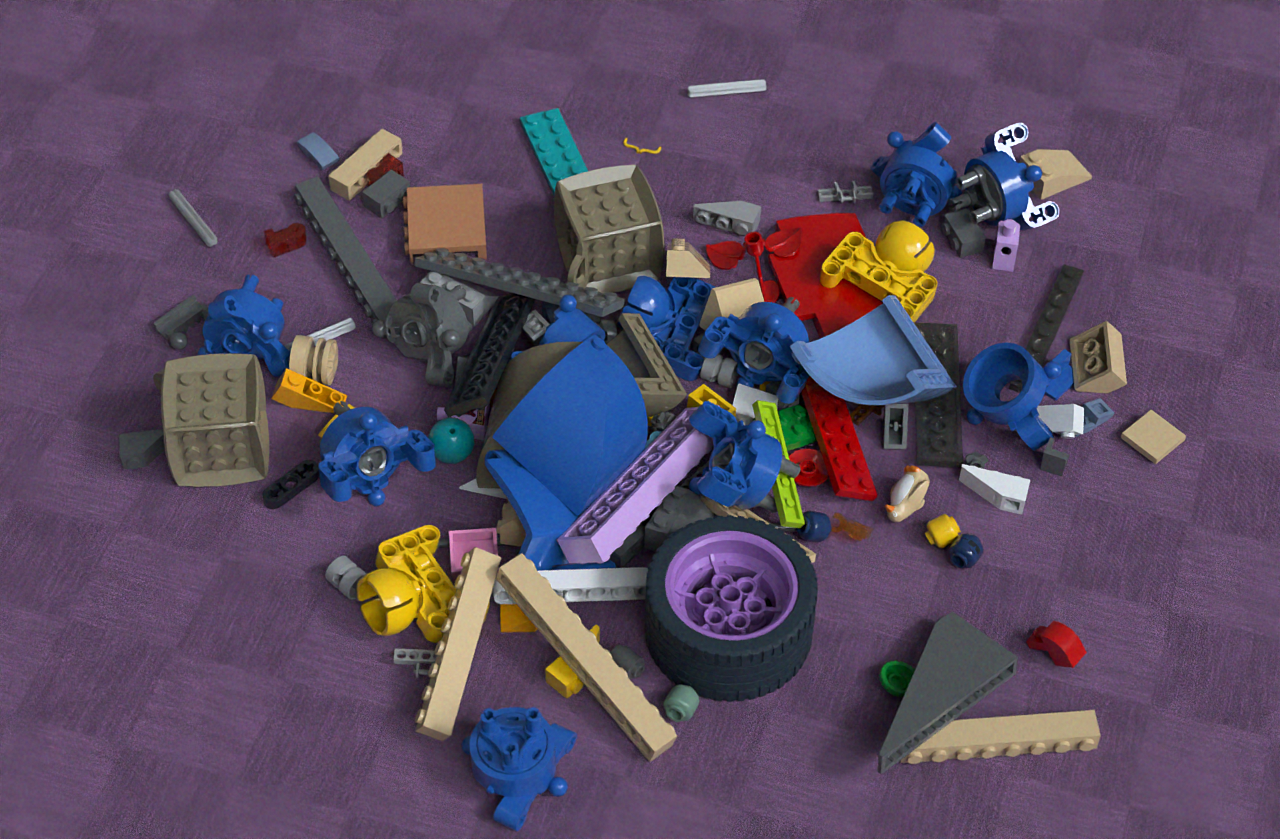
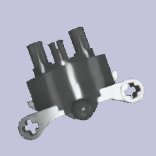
M417 283L412 287L410 293L392 305L385 321L377 320L374 322L372 331L377 337L387 336L388 341L395 343L404 356L428 363L425 375L428 385L449 388L455 381L451 354L464 345L468 333L472 331V325L467 321L465 312L458 302L460 299L465 298L466 290L461 288L460 285L447 291L436 285Z

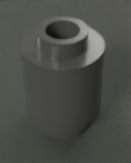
M620 644L610 652L613 661L618 667L626 671L629 679L637 678L644 672L645 660L628 646Z

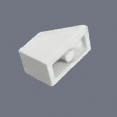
M1076 404L1045 405L1036 408L1039 418L1052 432L1060 434L1061 438L1072 439L1075 438V435L1083 434V407Z

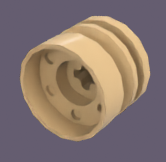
M296 335L291 348L289 370L307 378H311L312 375L314 381L319 383L322 381L323 385H331L338 365L337 341L335 339H328L326 342L325 338H319L315 347L313 337Z

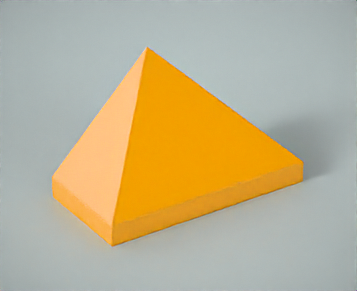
M500 604L501 633L535 632L538 630L517 604Z

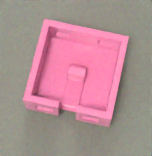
M496 528L449 531L452 581H456L458 575H461L463 569L460 566L464 554L469 553L473 548L477 547L498 556Z

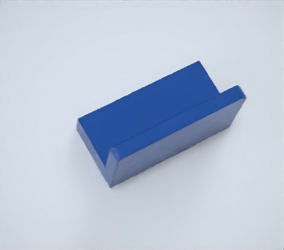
M1066 349L1052 360L1061 365L1062 372L1058 378H1049L1050 385L1045 390V395L1054 401L1059 399L1074 385L1073 368L1069 365L1072 353Z

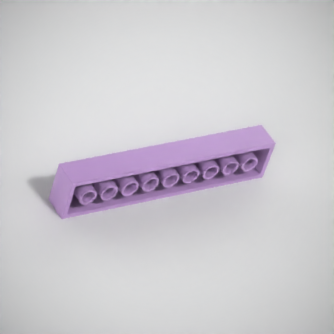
M699 407L685 408L557 539L569 563L585 564L597 562L600 564L606 562L613 551L622 546L623 541L636 531V527L649 517V513L662 503L665 496L671 493L675 486L687 477V473L700 463V459L712 450L714 446L713 438L696 430L689 421V416Z

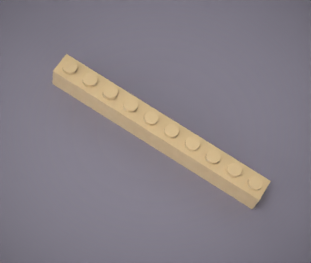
M521 553L501 566L496 580L648 761L651 762L672 747L677 738L672 725L663 720L658 709L653 704H650L644 697L642 690L629 680L626 671L618 667L613 661L610 652L601 647L597 642L596 636L591 631H588L582 624L580 617L568 608L564 598L561 595H557L551 588L548 579L540 575L534 563Z

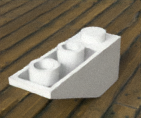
M962 464L960 482L998 509L1023 514L1030 479Z

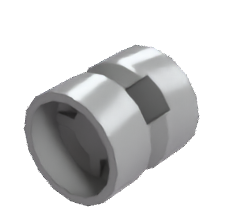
M720 354L712 359L705 358L701 369V379L710 382L718 380L719 385L732 388L738 376L736 371L738 364L729 357L724 360Z
M340 556L329 565L326 570L325 579L334 587L339 588V591L347 598L354 600L357 598V584L367 573L357 567L348 557Z

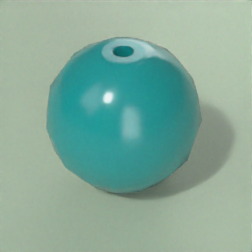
M446 417L439 420L431 428L428 435L429 440L435 447V458L446 464H457L464 461L471 454L475 445L474 434L470 426L464 420L455 417Z

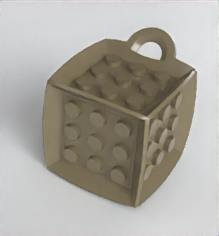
M638 165L595 169L567 177L556 183L554 197L555 227L562 258L568 272V282L579 284L578 287L596 288L601 293H614L632 289L638 276H647L655 280L660 279L665 253L663 224L653 191Z
M222 353L197 355L166 361L164 368L154 374L153 380L161 394L165 452L168 466L176 485L192 487L226 486L265 479L269 466V430L266 414L265 386L257 356L254 354Z

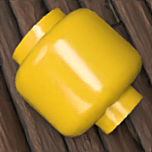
M942 514L927 523L928 531L925 532V535L931 545L936 544L937 547L944 548L955 541L961 530L953 516L949 517L946 514Z

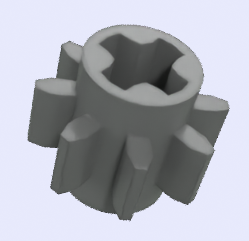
M661 411L659 415L655 414L650 421L652 423L650 427L652 433L655 431L663 432L676 417L670 412L663 413Z

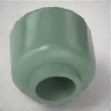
M676 685L669 691L664 700L663 707L671 720L677 722L687 721L695 713L700 700L692 687Z

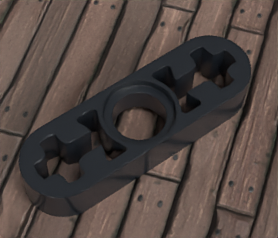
M305 460L268 486L262 493L264 505L269 509L280 508L317 481L320 476L318 464L313 460ZM289 481H295L298 483L293 488H288L285 486V484Z

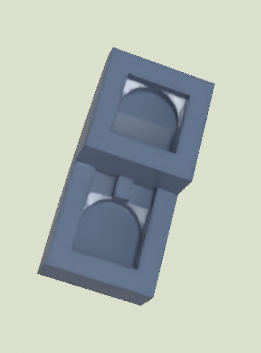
M314 132L297 141V145L308 159L312 158L321 171L339 160L334 150Z
M1101 398L1083 405V434L1103 424L1114 415V412Z

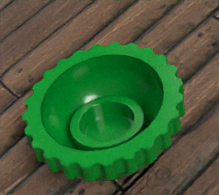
M902 661L887 662L879 671L881 685L891 695L904 697L915 668Z

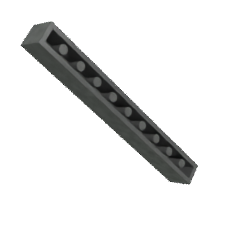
M317 176L295 184L296 194H294V199L297 205L302 206L305 218L310 219L314 233L318 232L322 246L328 248L330 259L336 261L340 275L344 274L348 288L354 290L356 301L362 303L364 314L367 318H371L372 325L377 320L385 321L392 305L397 300L322 181Z

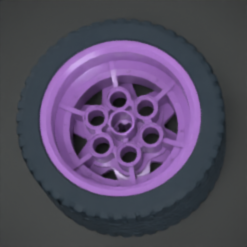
M727 515V517L716 516V518L708 517L705 520L700 519L693 524H687L685 528L681 527L676 533H672L656 550L646 575L645 639L656 666L660 667V671L667 675L670 681H674L676 685L690 686L699 697L705 696L706 699L711 700L713 698L716 701L752 700L757 696H765L766 693L770 694L777 688L783 687L784 683H788L792 676H795L804 665L812 643L818 583L813 564H811L809 556H806V552L803 548H800V544L796 540L794 541L789 534H785L783 530L776 529L774 525L766 524L764 521H757L755 518L734 517V515ZM700 587H702V589H700L699 591H697L696 595L693 594L697 589H699ZM769 599L773 607H766L765 601Z

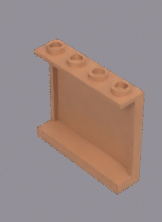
M482 184L407 188V196H403L404 209H408V211L404 212V224H408V227H404L405 240L409 239V242H405V255H410V264L413 263V254L434 252L437 248H445L449 252L478 251V258L487 259Z

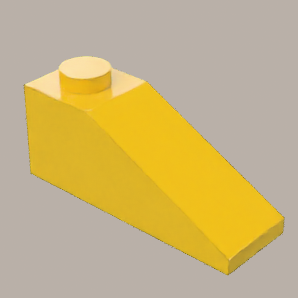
M596 624L589 631L596 636L599 643L600 627ZM561 656L545 669L546 683L566 699L573 693L577 694L584 685Z

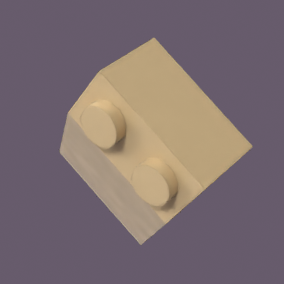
M1037 149L1020 157L1019 163H1025L1027 168L1031 165H1037L1042 170V177L1037 182H1033L1034 188L1032 189L1040 200L1092 179V175L1069 150Z

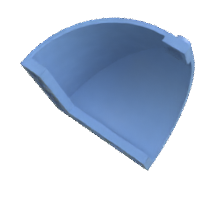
M888 295L882 300L883 304L828 336L809 343L796 341L789 346L793 351L792 357L794 360L801 364L820 386L837 397L858 404L889 405L921 402L937 398L957 387L895 295Z

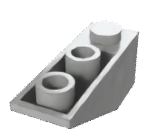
M744 201L694 204L693 221L744 236L756 231L761 218V206Z

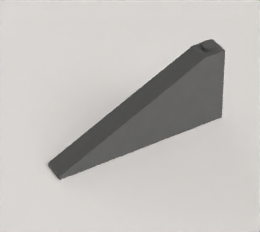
M954 612L939 618L934 625L880 750L877 772L880 774L884 773L1016 674L1018 657Z

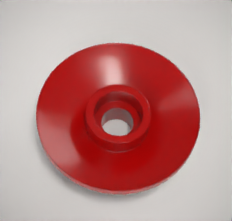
M800 449L789 456V460L799 464L801 468L798 476L794 478L796 484L811 487L820 485L828 479L829 475L820 451Z

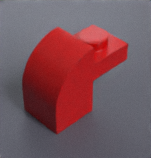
M1054 620L1048 627L1039 626L1036 628L1033 634L1026 640L1030 649L1048 651L1055 666L1074 668L1087 653L1077 634L1065 624Z

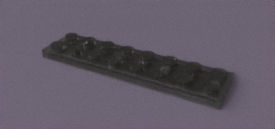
M914 322L957 386L955 389L937 398L915 402L916 465L962 468L963 446L957 324Z

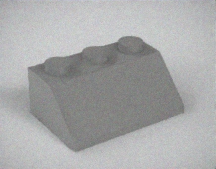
M430 271L420 282L421 284L436 285L447 291L452 290L457 285L464 288L466 296L458 302L465 312L467 321L472 326H475L495 305L499 297L470 281Z

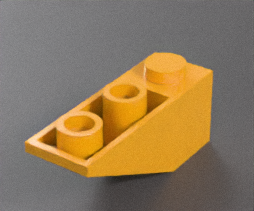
M286 368L276 382L271 399L291 408L334 413L333 408L335 404L339 402L341 405L340 401L346 402L347 395Z

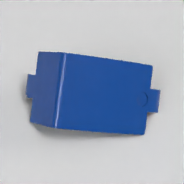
M505 449L488 451L485 455V466L508 498L526 532L519 555L523 553L527 559H530L537 571L551 570L553 566L569 564L557 539L579 517Z

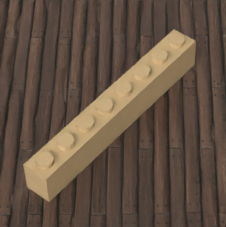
M477 547L473 548L469 553H465L461 560L460 566L463 569L454 584V588L457 589L455 596L451 598L448 604L450 614L442 625L441 632L444 634L442 641L438 642L435 649V654L437 655L436 662L431 665L428 677H431L429 686L427 685L422 693L424 703L422 709L418 710L415 717V722L417 723L416 732L440 741H444L451 736L501 561V557Z
M1095 710L954 720L901 759L900 763L917 764L922 761L942 762L949 759L967 760L975 757L992 758L1002 755L1013 757L1029 753L1034 755L1055 751L1064 753L1069 750L1089 751L1097 748L1101 735Z

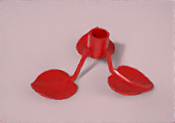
M802 228L778 231L769 235L766 240L762 239L760 233L750 232L745 236L743 246L736 241L707 244V255L715 267L729 270L738 265V260L744 259L747 250L749 255L755 257L759 285L764 302L775 303L780 295L779 286L774 280L763 282L759 256L764 251V248L768 252L774 251V254L778 257L794 255L801 246Z

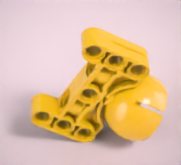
M904 220L894 221L882 229L877 237L875 246L874 242L865 238L861 233L851 232L823 263L820 283L824 287L832 288L838 285L844 278L881 301L888 295H895L915 323L934 299L938 285L936 278L924 272L929 268L934 258V245L932 242H928L929 237L921 228ZM924 248V250H923L919 255H917L916 257H914L917 253H919V252Z
M425 525L380 543L375 561L378 569L364 575L357 584V598L359 601L362 602L373 596H379L363 603L360 607L367 624L376 634L382 636L398 634L405 630L413 622L414 618H417L416 623L428 641L433 643L442 641L444 634L441 632L442 625L450 614L448 604L451 598L455 596L457 589L454 588L450 579L433 557L440 538V531L437 527ZM490 602L488 603L483 623L486 620Z

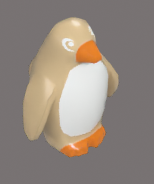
M907 465L904 468V475L893 485L890 492L891 503L890 505H885L890 521L901 522L924 505L925 500L923 498L930 480L928 475L920 468Z

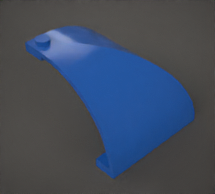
M594 334L567 354L528 392L503 421L492 438L578 517L645 450L648 434L647 412L641 391L628 367L601 338Z

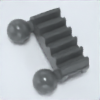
M192 295L154 322V330L170 341L174 349H183L186 347L188 339L182 331L186 333L189 326L193 328L195 322L200 323L201 317L205 321L209 313L208 306L206 304L201 305L196 301V296Z

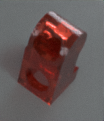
M390 153L386 154L381 165L367 172L368 187L391 169L404 177L403 163Z
M300 223L291 224L288 228L275 232L272 228L264 231L265 244L274 258L302 248L307 242L305 226Z

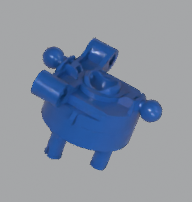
M937 122L929 125L913 141H904L902 134L898 131L891 132L887 137V142L889 146L895 148L893 153L889 156L878 157L870 167V170L880 178V188L884 195L879 205L881 212L889 214L894 206L905 213L915 215L913 223L918 227H923L929 216L939 213L945 207L948 199L962 195V190L955 185L957 172L936 153L944 148L951 139V135Z
M250 274L245 276L241 289L224 291L218 294L214 301L209 304V313L202 330L205 346L198 350V355L222 353L254 354L257 356V359L264 358L269 372L273 376L278 377L283 374L286 368L289 369L291 353L279 342L285 325L284 317L281 313L284 303L277 298H273L270 301L266 297L255 293L254 291L259 283V279L255 275H251L250 278Z
M564 295L559 301L560 308L554 311L555 321L546 327V332L542 340L539 341V345L555 342H584L594 334L604 341L605 331L580 309H576L577 301L574 296ZM515 351V352H513V353L511 354V356H510V358H509L507 364L509 363V361H510L511 359H513L515 356H517L518 354H520V353H522V352H524V351Z
M507 707L498 710L487 708L483 711V714L481 713V720L473 729L471 736L463 739L461 748L465 754L471 757L472 772L476 781L485 787L488 793L504 796L495 811L494 821L519 831L537 794H541L548 789L553 796L560 797L567 792L568 784L563 777L554 776L559 760L574 747L577 733L556 723L550 726L536 707L528 709Z

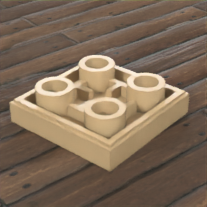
M1150 410L1122 433L1121 438L1154 464H1157L1184 442L1186 435L1153 410Z

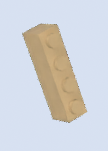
M384 129L374 134L352 156L329 175L330 190L350 201L368 185L367 172L370 169L377 168L382 164V171H384L402 154L401 138Z

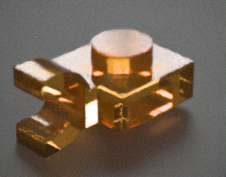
M838 512L834 513L833 517L840 521L839 527L831 525L832 532H840L844 529V531L850 533L849 537L859 541L871 537L873 528L854 520L846 519L844 515Z

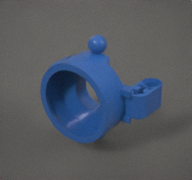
M998 343L982 350L970 362L963 379L965 397L973 407L967 412L968 422L977 425L985 418L988 422L995 424H1008L1010 430L1014 431L1016 429L1022 440L1033 451L1046 445L1050 437H1054L1048 426L1039 418L1036 408L1044 397L1046 387L1050 385L1049 378L1055 379L1060 376L1062 372L1061 365L1051 361L1043 369L1025 348L1014 343ZM1014 380H1022V390L1016 398L1010 401L1000 400L1001 391L1006 384Z

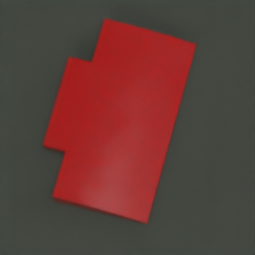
M855 213L817 214L776 220L775 232L791 228H802L801 246L797 253L789 257H778L775 254H769V264L785 302L789 297H794L791 302L792 304L796 299L799 301V308L794 314L801 321L812 319L820 339L844 328L883 304V301L844 278L838 285L832 288L824 287L820 283L823 263L849 233L858 232L866 238Z

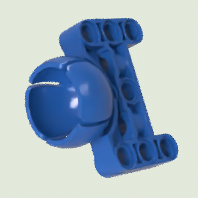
M638 276L628 297V303L623 308L622 313L640 314L675 375L687 381L696 380L701 372L704 358L700 354L689 350L688 347L700 323L711 290L716 287L697 278L673 277L666 292L665 288L655 279L647 276ZM618 320L617 326L621 330H623V327Z

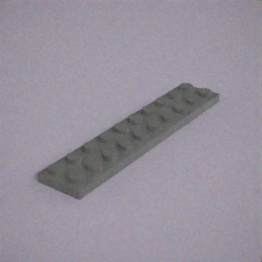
M437 248L434 252H426L423 256L415 258V267L559 305V301L564 295H572L577 301L576 309L601 317L623 308L625 299L617 297L615 293H601L596 288L578 287L579 284L563 283L555 277L544 278L539 273L522 272L521 268L516 267L507 268L502 263H488L483 258H469L464 253H450L445 248Z

